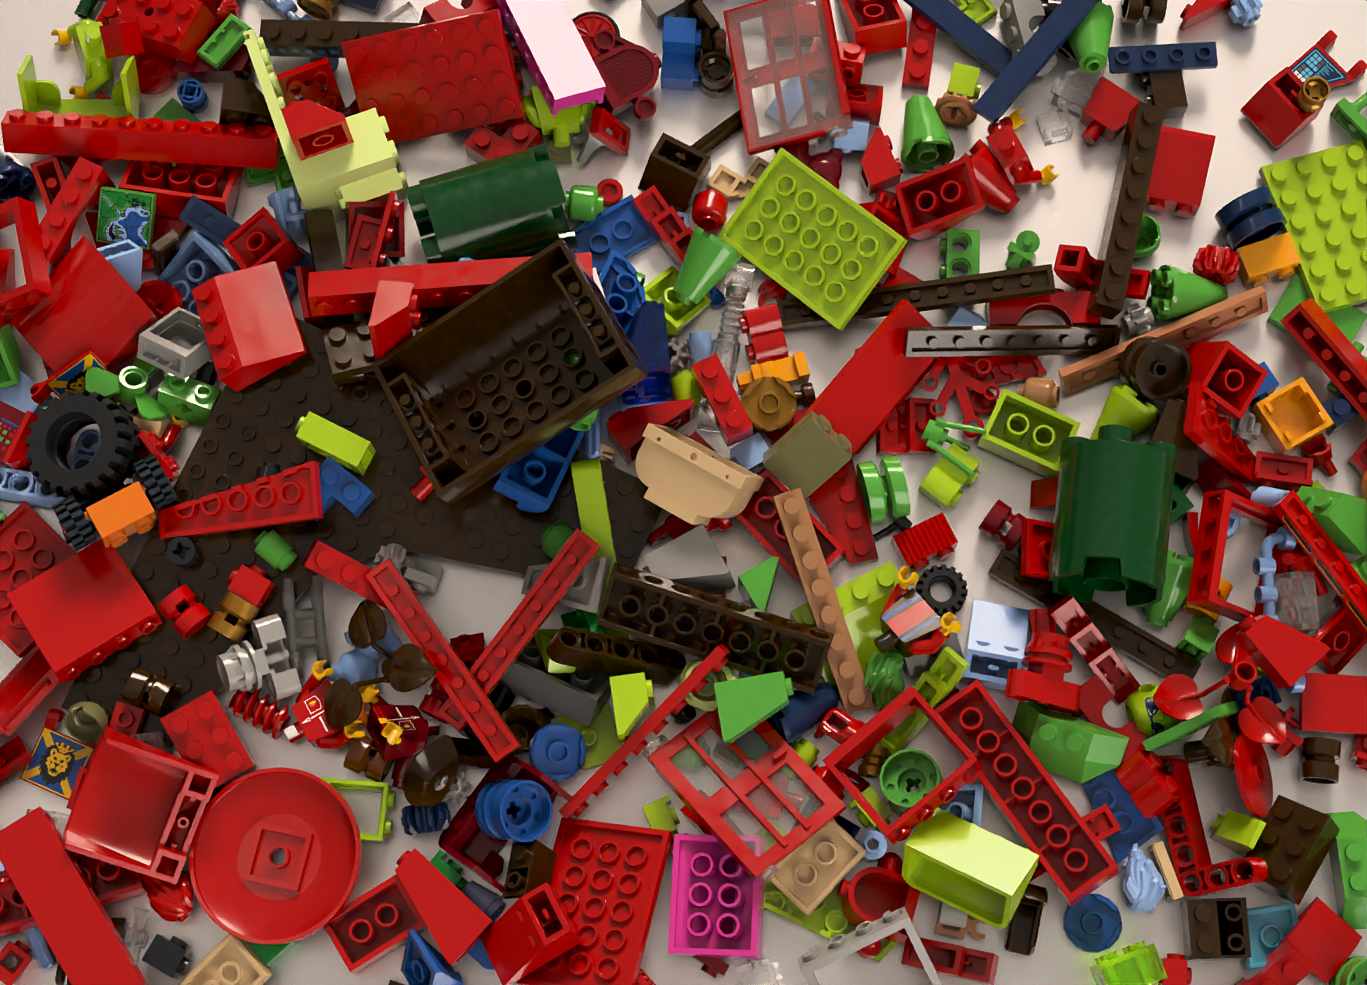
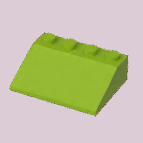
M892 560L835 589L863 675L866 672L865 665L874 652L878 651L874 644V639L883 634L880 622L883 608L895 585L901 582L898 579V571ZM808 603L791 611L790 620L816 628ZM826 659L821 678L823 682H828L830 685L835 686Z

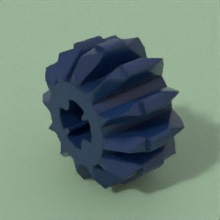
M444 801L439 802L435 806H405L402 809L401 817L404 832L408 835H417L447 830L450 827V810H448V805Z

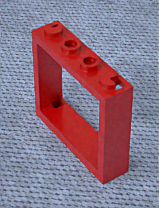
M18 196L0 204V230L15 223L26 284L0 295V317L16 314L21 308L39 304V300L53 295L35 203Z
M1226 489L1204 492L1187 602L1239 623L1250 615L1253 617L1264 615L1263 603H1256L1255 612H1251L1217 598L1230 512L1266 527V537L1277 533L1279 527H1284V523L1279 519L1274 510ZM1276 544L1272 549V558L1276 561V572L1273 575L1274 586L1278 591L1275 611L1281 622L1289 565H1285L1282 562V556L1286 554L1287 550H1280ZM1260 575L1258 586H1262V575Z
M912 685L822 760L893 845L897 841L905 840L911 834V829L917 824L930 819L937 807L942 803L951 801L956 796L957 790L963 785L970 784L976 780L983 769L978 759ZM917 709H920L966 762L893 824L888 826L845 775L844 771Z

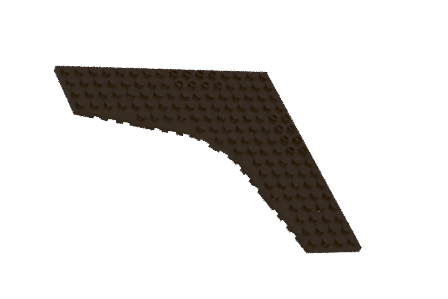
M296 318L307 353L239 392L225 385L173 487L178 499L163 506L162 510L187 501L198 500L212 493H220L240 484L244 485L254 482L256 469L258 466H263V462L279 464L280 470H286L311 461L319 462L320 466L326 457L303 446L296 437L298 433L295 431L296 425L302 416H307L309 411L371 442L376 453L363 476L344 466L342 467L369 488L376 497L358 518L339 502L335 501L323 515V519H320L318 522L316 520L186 537L193 541L199 549L198 560L189 567L177 566L168 558L167 547L172 539H160L158 516L130 572L155 608L162 623L153 632L146 635L143 634L133 640L127 648L115 651L107 656L102 663L92 665L82 671L74 680L61 707L68 710L71 705L78 702L89 701L97 703L105 710L109 726L117 701L131 705L122 701V695L133 671L137 667L153 673L155 679L163 677L176 683V689L167 710L161 717L146 712L138 740L169 753L175 745L160 719L214 689L216 694H219L224 686L217 670L216 656L226 653L232 645L237 644L240 646V644L207 625L208 622L196 633L183 639L174 629V621H168L157 609L160 602L175 589L186 584L197 596L195 602L203 603L213 616L215 611H221L222 609L220 603L227 591H229L227 588L230 584L227 583V580L235 568L240 569L241 565L250 568L253 564L267 572L264 578L275 584V587L254 620L273 614H278L282 620L284 618L282 579H294L296 604L304 591L310 586L311 576L318 575L300 566L314 540H318L358 562L375 556L380 551L382 545L386 547L388 544L395 543L401 545L407 552L526 575L528 566L550 564L552 562V559L543 552L541 542L542 535L548 527L565 523L574 530L577 528L581 530L571 462L585 460V453L576 450L550 507L544 512L534 513L521 510L516 507L517 501L493 490L500 474L453 504L447 503L438 497L435 489L420 502L409 489L423 476L419 470L422 464L375 372L365 373L364 381L335 384L322 336V329ZM478 416L473 422V427L480 426L484 421V416ZM600 460L616 560L619 564L634 568L663 508L643 498L649 487L643 484L639 478ZM271 530H274L294 547L293 551L297 553V557L286 570L281 571L279 568H273L254 552L257 547L254 542L263 531L269 533ZM185 606L179 613L181 614L187 607ZM229 613L225 621L235 626L239 618ZM247 623L246 628L248 631L241 642L247 640L253 650H256L257 647L252 634L251 623ZM141 705L138 708L144 709V705Z

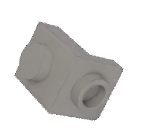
M418 558L413 568L407 567L404 578L412 590L419 593L428 591L434 594L443 572V567Z

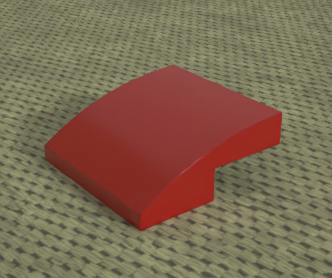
M909 397L903 402H898L893 407L892 415L876 433V454L927 455L937 453L934 449L927 447V442L921 439L929 419L936 421V418L930 414V404L935 399Z
M1316 897L1297 917L1299 921L1279 943L1282 944L1289 939L1309 960L1313 969L1312 973L1327 984L1352 954L1362 936Z

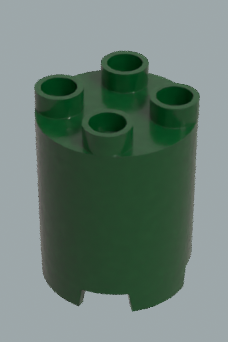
M547 143L419 180L420 184L405 188L420 237L435 233L434 236L420 239L428 264L458 262L460 258L464 257L474 260L530 257L536 255L561 237L572 251L578 250L575 232H568L570 228L562 206L567 201L554 160L549 159Z
M1113 424L1104 425L1099 428L1098 440H1090L1083 437H1067L1062 439L1048 566L1049 581H1053L1052 592L1065 598L1071 593L1077 602L1090 605L1095 590L1105 592L1125 591L1126 606L1129 608L1148 606L1161 601L1163 584L1166 579L1177 447L1174 444L1162 441H1151L1144 444L1133 442L1134 431L1131 428Z

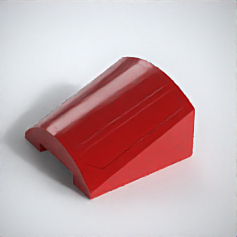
M85 236L77 242L49 274L53 295L39 300V304L21 308L9 320L55 373L89 349L113 373L138 352L139 334L159 321L139 295Z
M105 726L64 829L62 848L177 884L187 859L188 849L206 803H209L219 774Z

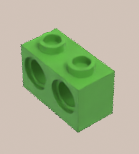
M947 229L945 238H940L939 253L944 255V264H940L939 279L958 277L953 274L952 271L954 269H961L966 275L979 274L980 230ZM956 243L963 244L966 249L963 251H958L954 249L953 245Z

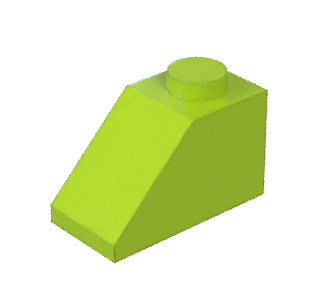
M1228 809L1222 815L1217 813L1210 825V829L1213 830L1210 838L1235 853L1242 855L1254 848L1266 823Z

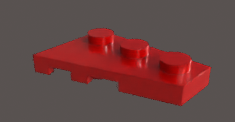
M1036 355L975 356L978 359L987 358L990 360L992 367L990 373L986 376L978 375L974 368L958 361L961 372L987 385L995 384L998 386L1027 380L1030 377H1043L1047 375V371ZM984 362L980 363L978 369L986 371L988 365Z

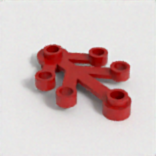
M975 356L937 357L929 374L923 376L921 380L922 388L927 392L935 391L938 387V378L946 364L950 376L937 400L930 404V414L935 418L943 417L946 413V405L955 391L964 417L962 424L968 425L974 422L979 428H984L983 421L975 417L967 388L983 395L984 399L989 402H994L999 398L1000 389L995 384L987 385L961 372L958 361L974 368L978 375L986 376L991 371L992 365L990 360L987 358L978 359ZM984 362L988 365V369L981 371L978 369V365ZM927 379H933L935 385L927 387L924 382ZM992 388L996 390L997 394L994 397H989L986 391ZM939 404L943 407V411L935 413L933 407ZM962 431L964 437L969 440H976L982 436L980 433Z

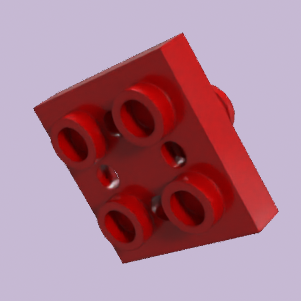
M327 57L277 75L287 105L294 101L310 100L315 103L319 102L320 105L334 111L345 107Z

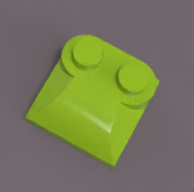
M673 266L644 286L645 307L642 315L663 334L668 336L679 335L684 326L711 303V300L706 295L698 304L691 302L690 306L675 298L678 293L673 289L679 271Z

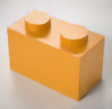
M1289 232L1237 248L1236 250L1238 257L1241 259L1238 275L1243 287L1252 284L1254 287H1258L1277 276L1279 279L1289 277L1295 273V269L1301 262Z

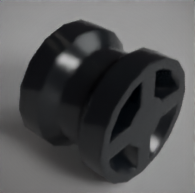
M176 537L168 544L167 556L177 566L189 567L198 560L199 549L189 538Z

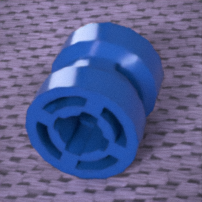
M186 79L179 84L177 95L183 107L192 114L203 112L209 104V98L202 84L196 79Z

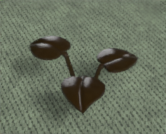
M364 599L353 613L348 626L350 641L355 647L366 649L371 644L373 649L387 657L381 665V671L384 676L355 682L352 686L347 679L340 678L329 687L324 700V714L332 730L349 726L359 717L362 711L363 700L361 694L356 690L357 688L384 682L390 683L391 687L398 692H409L425 684L438 672L428 660L424 651L415 644H404L396 650L395 654L389 653L377 644L376 641L383 639L386 635L387 621L380 607L368 599Z
M1227 686L1224 690L1221 704L1235 701L1230 686ZM1239 712L1227 718L1221 717L1216 719L1207 730L1203 739L1185 742L1184 756L1187 763L1192 765L1206 762L1208 767L1218 766L1234 769V764H1232L1234 749L1231 741V732L1233 730L1236 735L1240 732L1237 722Z

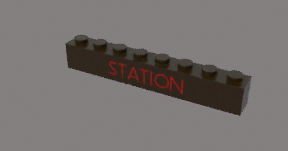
M1139 101L1128 115L1086 313L1113 320L1123 310L1163 122L1164 108Z

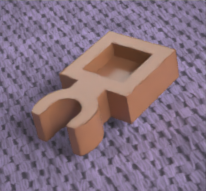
M939 905L934 930L935 934L963 940L965 932H969L974 939H985L986 935L978 933L975 926L977 923H987L976 918L968 919L967 917L965 928L939 924Z

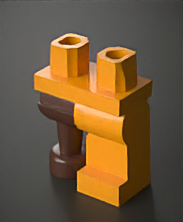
M804 351L793 353V356L776 361L750 365V371L739 374L736 377L739 392H744L748 385L759 377L774 376L781 378L790 386L802 384L800 390L794 391L796 403L803 401L808 406L816 400L812 383H807L810 371Z

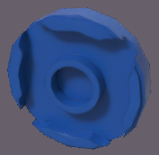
M552 723L545 725L535 733L531 739L528 753L530 763L534 768L544 773L553 781L570 779L584 765L587 751L585 741L577 730L567 724Z
M1089 894L1072 907L1068 905L1063 916V929L1066 937L1076 948L1084 952L1098 953L1109 949L1119 939L1122 931L1118 907L1109 898L1100 894Z

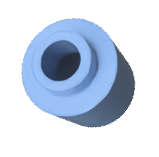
M866 831L858 840L868 851L862 858L865 862L872 863L880 860L887 850L886 838L878 831ZM869 840L875 841L878 844L876 850L868 848L867 842Z

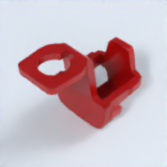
M834 708L825 715L814 737L819 739L826 734L841 745L865 723L852 718L839 708ZM831 724H834L835 726H837V727H838L839 729H841L842 731L837 730V729L834 728ZM850 769L844 771L847 777L853 778L859 783L857 784L850 780L860 792L870 786V783Z

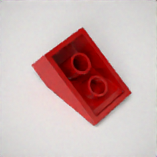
M837 0L848 42L867 46L866 56L907 47V20L897 0Z
M970 156L894 185L907 234L918 241L943 233L985 208Z
M690 398L632 407L624 412L619 410L611 415L608 419L609 422L606 423L608 440L625 463L629 465L636 460L637 453L645 439L642 435L648 423L668 426L678 431L695 419V403Z

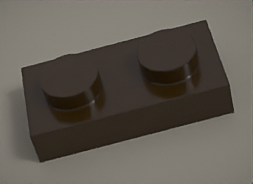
M451 737L459 756V765L474 766L481 769H495L496 762L483 744L471 739Z

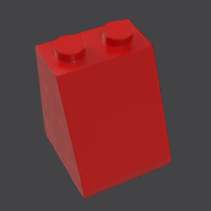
M1162 125L1145 207L1155 212H1162L1164 210L1175 212L1176 215L1181 217L1195 216L1201 204L1216 136Z
M1229 341L1192 343L1187 351L1192 364L1190 382L1177 398L1187 402L1190 383L1200 381L1204 387L1202 393L1206 398L1212 397L1217 404L1215 411L1218 414L1242 419L1269 372Z

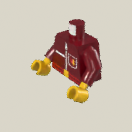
M375 684L359 688L363 702L370 705L366 729L384 761L401 757L411 758L426 748L428 736L439 735L440 725L438 719L424 720L416 706L388 704L380 695H377L379 688Z

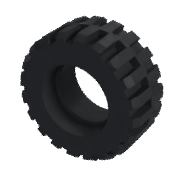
M77 390L76 393L69 391L62 393L61 399L54 397L48 401L49 406L46 409L41 408L37 413L39 417L36 422H31L29 427L32 430L31 435L26 436L25 443L29 447V451L25 453L26 460L31 463L29 469L32 475L38 478V482L43 487L64 498L73 495L76 502L79 503L83 501L94 503L99 500V497L104 499L112 495L113 490L120 491L125 487L123 482L126 478L131 479L135 472L132 471V464L140 461L141 457L137 455V450H141L142 442L141 439L136 437L140 431L138 425L133 423L134 418L131 414L107 397L97 392L90 393L87 390ZM98 424L101 442L97 454L87 465L71 470L67 462V449L72 437L83 427Z

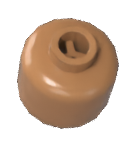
M1030 377L1026 380L1024 386L1019 387L1018 395L1053 410L1059 406L1060 387L1056 386L1055 382L1050 378Z

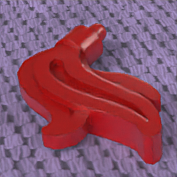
M773 279L764 281L758 288V293L764 290L759 296L758 307L763 306L774 298L776 302L785 300L784 296L788 290Z

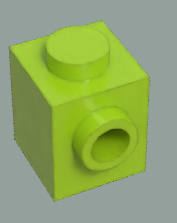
M954 62L946 93L952 95L956 91L959 96L966 94L967 99L978 100L982 84L977 83L981 68Z

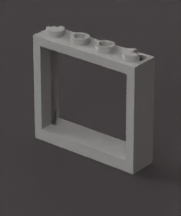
M905 907L893 912L888 910L883 914L882 918L873 922H863L856 927L855 931L846 935H836L829 940L828 944L819 948H809L810 952L798 958L800 969L808 985H820L814 971L905 928L932 985H943Z

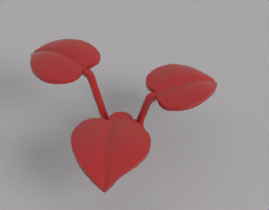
M1240 623L1231 626L1223 632L1215 645V652L1219 661L1232 665V669L1223 680L1197 693L1198 688L1193 679L1184 674H1173L1166 677L1160 683L1153 695V701L1162 713L1175 720L1186 721L1202 713L1203 706L1199 698L1207 696L1223 685L1228 684L1237 691L1245 690L1244 704L1247 708L1242 709L1237 716L1238 727L1241 733L1247 739L1256 743L1283 744L1286 742L1287 731L1285 722L1275 703L1264 696L1256 697L1250 702V695L1253 690L1251 683L1257 677L1256 668L1258 665L1234 638V635L1240 630Z

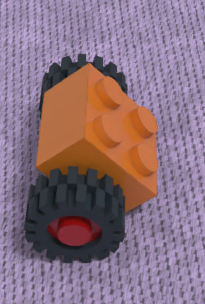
M154 454L132 464L141 483L137 481L87 507L84 514L73 495L52 505L66 537L71 541L76 552L97 541L88 523L89 521L92 522L105 548L110 545L116 548L126 543L128 536L136 532L140 535L151 530L154 527L153 523L157 519L145 491L156 509L178 499L169 478Z

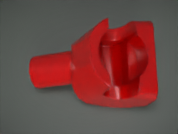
M1322 433L1301 446L1300 452L1302 457L1314 459L1313 467L1322 466L1328 477L1338 472L1331 461L1333 458L1331 443L1327 444L1326 438Z

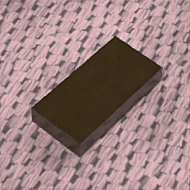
M173 229L152 244L153 270L158 277L180 250V238Z

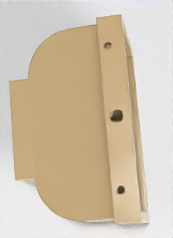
M648 423L642 435L645 439L635 461L639 479L649 487L643 498L692 525H708L711 518H731L738 515L744 510L754 491H759L764 481V478L671 427Z

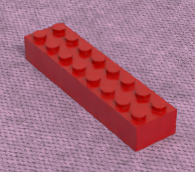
M978 679L934 709L978 759L983 767L977 777L978 782L984 786L986 793L1027 849L1039 855L1038 864L1070 907L1119 873L1117 864Z

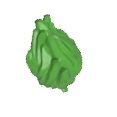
M890 649L884 654L879 652V650L874 652L865 665L866 672L863 686L870 688L869 692L871 693L874 707L877 710L880 708L884 709L903 693L905 689V684L899 671L904 663V656L894 649Z

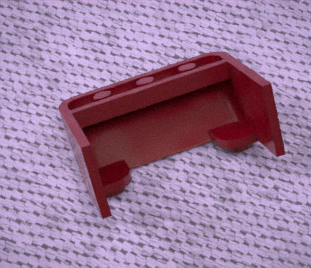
M511 754L499 763H496L495 769H489L450 821V827L442 832L438 841L439 847L502 893L504 886L497 882L495 878L503 871L504 859L498 853L508 840L491 838L479 828L475 818V803L479 792L486 784L495 779L532 780L544 787L549 793L552 804L557 795L570 803L574 799L544 773Z

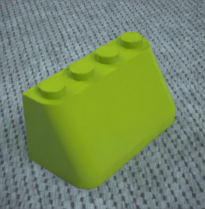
M937 807L934 810L933 816L925 822H920L905 843L902 877L911 887L995 928L1002 929L1007 927L1013 918L1037 868L1039 855Z

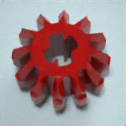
M1207 244L1206 248H1199L1198 253H1196L1192 265L1193 273L1226 286L1227 283H1234L1235 278L1240 272L1241 259L1238 257V252L1230 251V247H1221L1219 244L1217 246Z

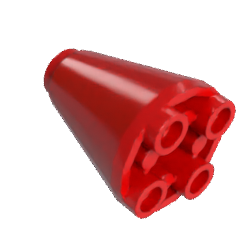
M979 139L969 150L972 154L969 155L965 152L959 159L970 156L984 205L997 212L1002 211L1006 215L1019 202L1020 198L1016 195L1017 191L989 147Z

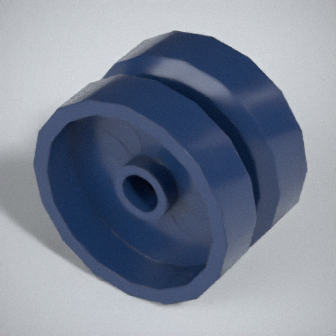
M1261 187L1247 192L1226 204L1216 213L1215 219L1222 231H1230L1226 239L1233 251H1236L1237 248L1268 239L1287 224L1281 209L1272 208L1276 200L1268 187Z

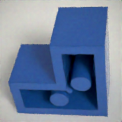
M664 16L661 89L693 91L694 81H699V65H695L696 57H701L702 29H697V19Z
M330 456L319 466L323 515L337 501L358 518L376 497L374 493Z

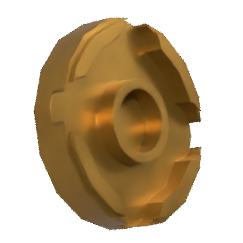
M759 377L751 382L742 394L741 403L753 427L757 430L765 432L781 430L790 423L796 413L795 392L787 382L779 377Z

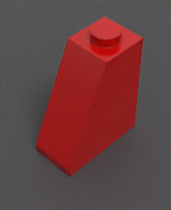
M1250 615L1239 624L1240 630L1234 635V638L1278 689L1292 687L1330 650L1327 644L1267 615L1257 617Z

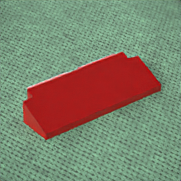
M901 299L797 422L811 410L818 416L822 414L829 420L832 425L831 428L838 435L842 433L849 439L852 445L851 454H859L892 415L893 407L898 402H903L922 380L923 376L932 368L937 359L936 357H905L903 354L905 327L933 326L909 301Z
M37 644L26 653L0 682V736L4 733L10 737L60 682Z

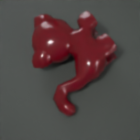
M819 112L813 114L816 123L827 120ZM810 140L782 147L839 189V180L842 174L841 162L844 156L842 150L830 149L828 152L815 153L811 156L808 152ZM781 147L774 149L775 154H777Z

